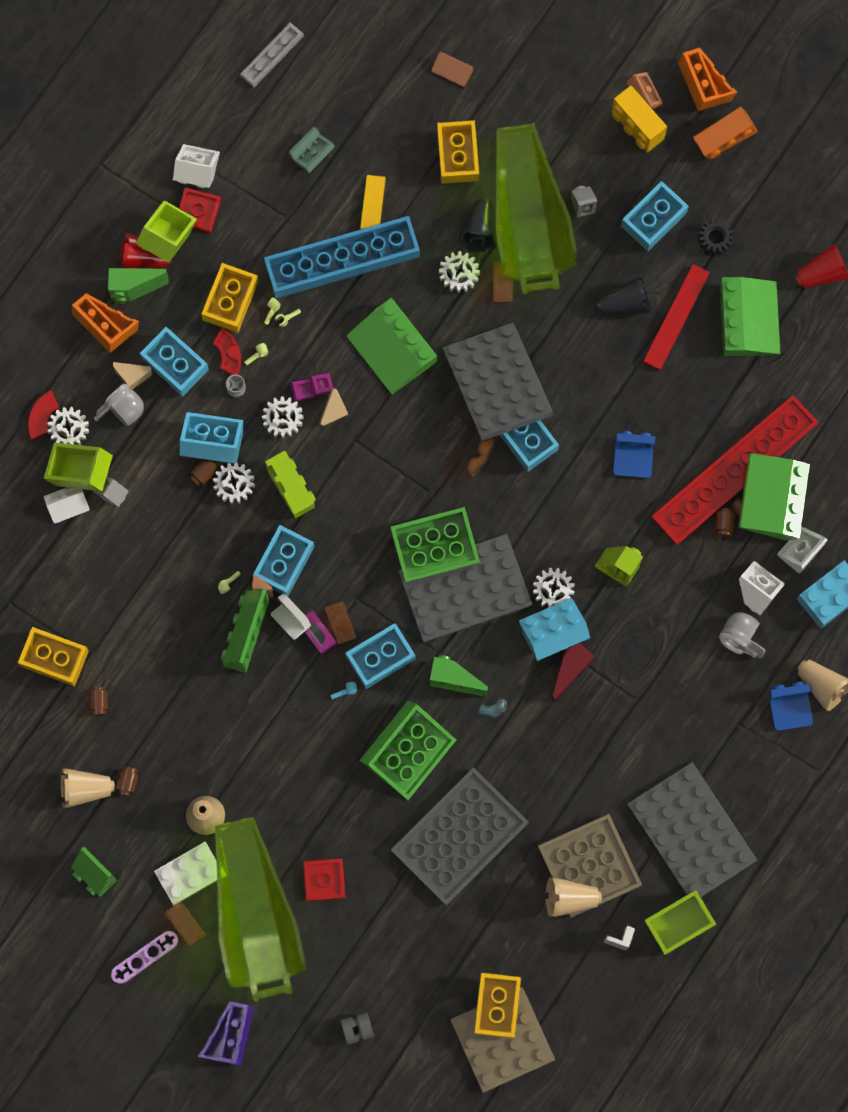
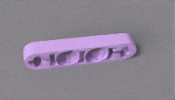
M166 931L117 965L111 972L112 979L118 984L129 981L174 949L178 944L177 935L172 931ZM167 935L169 937L174 936L173 944L164 945L163 947L166 950L162 952L157 942L160 940L162 944L166 941L165 937ZM151 946H155L159 950L156 957L148 955V949ZM134 958L142 960V966L138 969H134L131 965ZM128 964L129 969H131L133 973L130 975L128 971L124 974L125 978L123 980L120 978L116 979V976L118 975L116 971H124L125 969H127L126 967H124V965Z

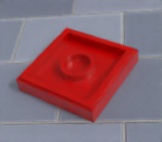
M185 187L179 209L197 219L193 229L211 233L221 197Z
M343 859L303 862L306 901L345 898Z

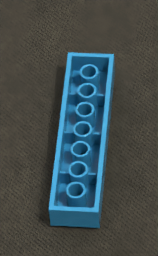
M406 216L264 257L273 292L277 299L419 258L420 249L410 218Z

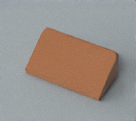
M439 52L431 72L465 87L473 72V67L443 52Z
M647 72L635 74L627 81L628 86H632L652 109L663 104Z
M253 575L252 589H266L268 597L272 598V586L256 575Z

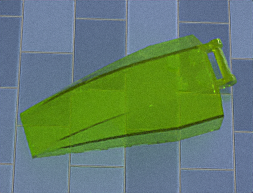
M534 123L497 128L496 247L501 275L520 281L522 294H526L528 291L548 288L560 289L558 275L576 265L577 259L571 218L560 195L559 187L555 182L552 169L547 161V156L542 148V143ZM552 277L551 281L530 284L526 282V280Z
M254 817L216 825L219 944L228 984L230 987H251L254 1002L260 1001V998L282 993H293L289 978L307 969L296 920ZM284 980V985L260 991L257 990L258 985Z

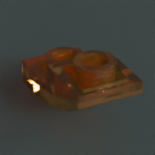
M493 262V301L513 302L512 263Z
M492 438L488 441L483 440L477 446L479 458L474 457L467 467V472L471 477L482 468L489 458L494 445Z
M343 601L324 607L337 643L341 644L355 639L356 635Z
M181 901L165 912L174 928L178 930L188 946L193 945L205 936L199 924Z

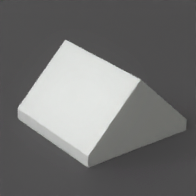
M801 526L800 537L789 540L777 555L800 574L822 549L827 539Z

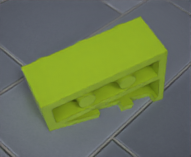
M286 451L265 461L267 472L294 518L315 508L314 501L316 499L311 490L307 491L303 476L298 475L296 471L297 466L293 459L289 458Z
M610 547L605 549L594 567L627 587L639 569L643 556L634 547Z

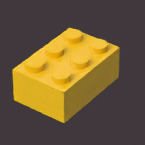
M629 86L614 98L611 111L613 118L623 124L625 132L636 139V144L640 149L649 152L664 140L667 130L666 124L632 86Z
M475 121L437 123L441 184L479 181Z
M222 263L202 311L203 321L238 333L258 285V276Z
M32 627L18 664L23 668L75 687L89 650L86 646Z
M481 973L474 1034L515 1038L521 977Z

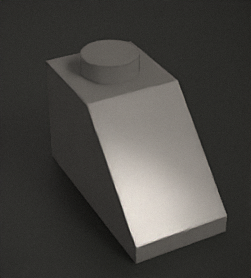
M576 187L571 193L576 216L581 217L595 213L597 199L591 187Z

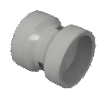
M237 374L228 377L226 381L227 392L232 397H241L246 390L243 377Z

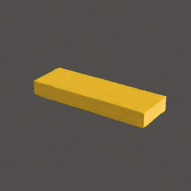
M367 175L360 229L380 224L386 177Z

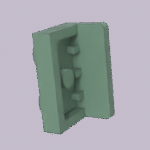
M313 127L289 151V154L295 164L310 173L335 146L331 141L320 135L317 128Z

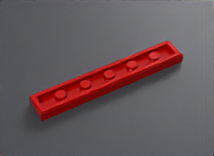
M694 264L692 265L643 361L644 364L659 371L661 370L710 272Z

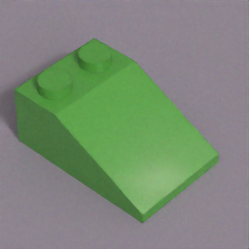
M109 268L108 291L111 300L118 304L132 301L169 284L166 269Z
M439 655L438 658L434 657L430 686L487 697L488 686L455 661L450 660V657Z
M85 847L80 850L71 867L75 871L72 875L79 882L84 880L88 884L86 889L93 896L98 894L101 897L117 880Z

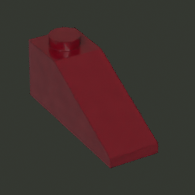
M580 643L564 650L566 654L564 655L552 696L554 702L595 657Z

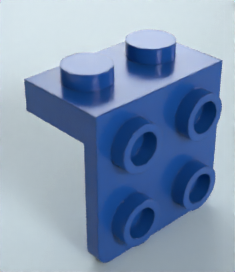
M629 431L617 433L614 475L650 478L652 474L655 436H651L650 433L633 435Z
M803 682L793 683L792 687L785 688L784 685L774 686L773 690H770L768 695L775 730H788L813 724L808 694L811 692L809 684L804 685Z

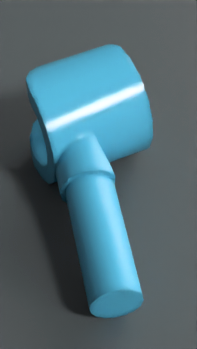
M355 682L346 683V689L332 694V699L346 694H355L357 692V684Z

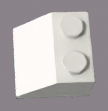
M183 144L175 160L173 180L182 184L189 183L200 188H209L214 178L220 152Z

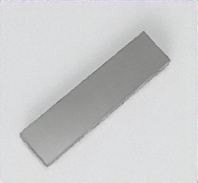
M289 23L240 73V77L254 88L304 37V34Z

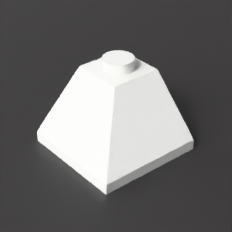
M755 561L739 578L744 603L759 615L763 613L784 586L782 581Z

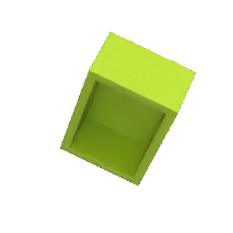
M164 200L143 227L136 244L169 263L190 235L197 219Z
M54 442L44 479L55 486L103 491L113 455L100 447Z
M697 890L645 920L665 955L717 925Z

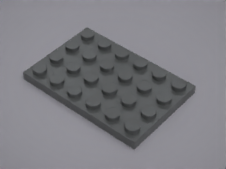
M514 322L443 347V352L481 441L553 416L552 408Z
M507 534L475 544L480 563L410 582H405L402 569L398 570L423 643L532 607L530 596Z
M693 762L627 804L686 895L697 890L699 896L702 897L757 861Z
M473 767L391 851L447 906L529 822Z

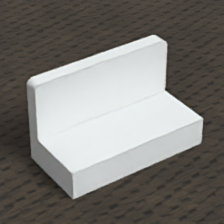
M67 487L44 496L54 523L89 511V506L82 489Z
M283 593L278 597L281 605L271 613V616L295 640L311 624L298 607Z
M627 926L621 940L607 936L604 943L627 950L635 928Z

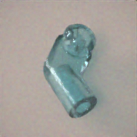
M501 698L492 706L481 704L479 713L497 717L507 709V701Z

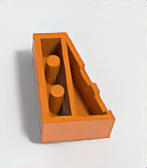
M700 48L684 52L681 55L678 64L698 111L733 100L737 91L729 86L725 81L726 78L718 73L714 68L715 65Z
M739 107L693 138L707 159H713L720 155L722 151L754 135L758 130L745 110Z
M85 294L72 304V315L109 353L138 330L139 321L132 320L123 315L122 312L115 311L108 307L107 304L88 294Z

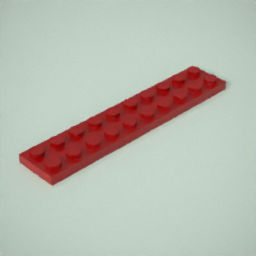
M792 395L660 508L651 518L677 546L744 488L750 453L780 457L818 425V421Z

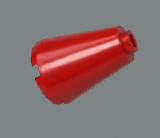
M130 233L124 234L127 239H123L120 260H122L123 265H119V268L158 269L166 268L167 265L171 264V260L168 263L138 246L136 242L139 237Z
M834 244L797 271L798 275L795 276L799 286L803 285L804 288L847 280L848 271H846L842 257Z

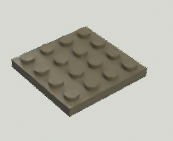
M609 814L538 846L552 878L556 877L598 888V892L602 894L601 903H598V905L642 886ZM587 910L569 913V916L572 918Z
M523 987L519 991L514 1039L474 1034L477 1008L450 1019L483 1093L555 1060Z

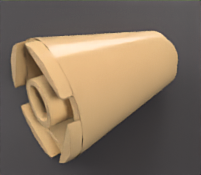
M804 660L798 666L799 677L805 684H809L811 693L825 710H832L840 703L843 693L845 695L848 693V678L812 660L807 662Z
M67 768L62 769L65 775H61V797H65L66 801L62 802L63 808L109 797L111 792H114V780H110L109 776Z
M198 797L187 808V823L198 834H212L218 831L224 823V808L213 797Z
M556 877L548 879L546 892H549V899H546V909L549 916L556 917L596 908L598 903H601L602 894L598 892L596 887Z

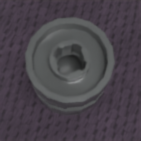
M368 1013L357 1015L356 1019L349 1017L341 1020L347 1045L358 1042L359 1038L366 1040L374 1037ZM358 1025L359 1031L353 1032L352 1027Z

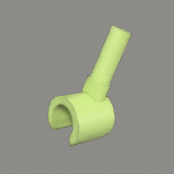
M272 298L267 304L271 308L264 321L267 325L273 314L280 309V303L275 298Z
M297 309L285 316L279 314L275 320L284 318V322L280 323L279 326L285 327L288 320L301 313V311Z
M264 343L256 346L257 353L244 361L246 365L256 358L264 357L268 354V349Z
M239 571L227 580H222L219 583L218 589L221 594L231 590L228 584L241 575Z

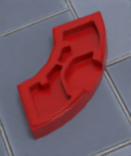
M221 328L212 343L221 354L222 362L219 369L230 376L238 375L241 367V354L238 344L227 330Z
M52 390L40 397L31 410L28 426L32 440L48 434L50 416L60 409Z

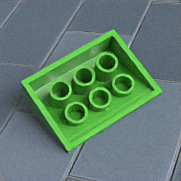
M722 277L720 282L723 357L780 355L776 281L745 277Z
M392 298L376 308L346 336L391 395L437 362L435 352Z
M750 453L738 528L785 541L798 539L800 537L810 464L792 459Z
M465 507L390 527L405 582L480 563Z
M266 589L247 590L245 596L241 595L238 605L241 606L239 614L236 613L234 616L233 624L235 627L233 632H229L227 638L229 646L227 650H223L221 656L224 667L243 673L247 672L269 603Z
M407 701L360 759V762L405 799L409 800L455 743L456 739L417 704Z

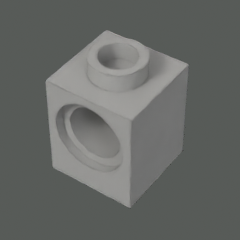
M106 477L103 491L93 492L107 503L119 507L129 491L114 479Z

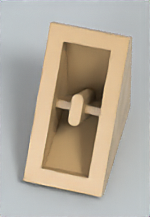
M113 362L115 372L131 390L151 377L153 373L150 366Z
M331 389L319 422L320 425H326L348 415L337 389Z

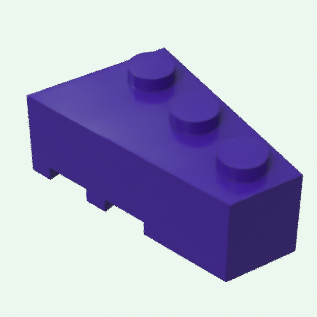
M230 1001L198 1057L241 1066L254 1007Z

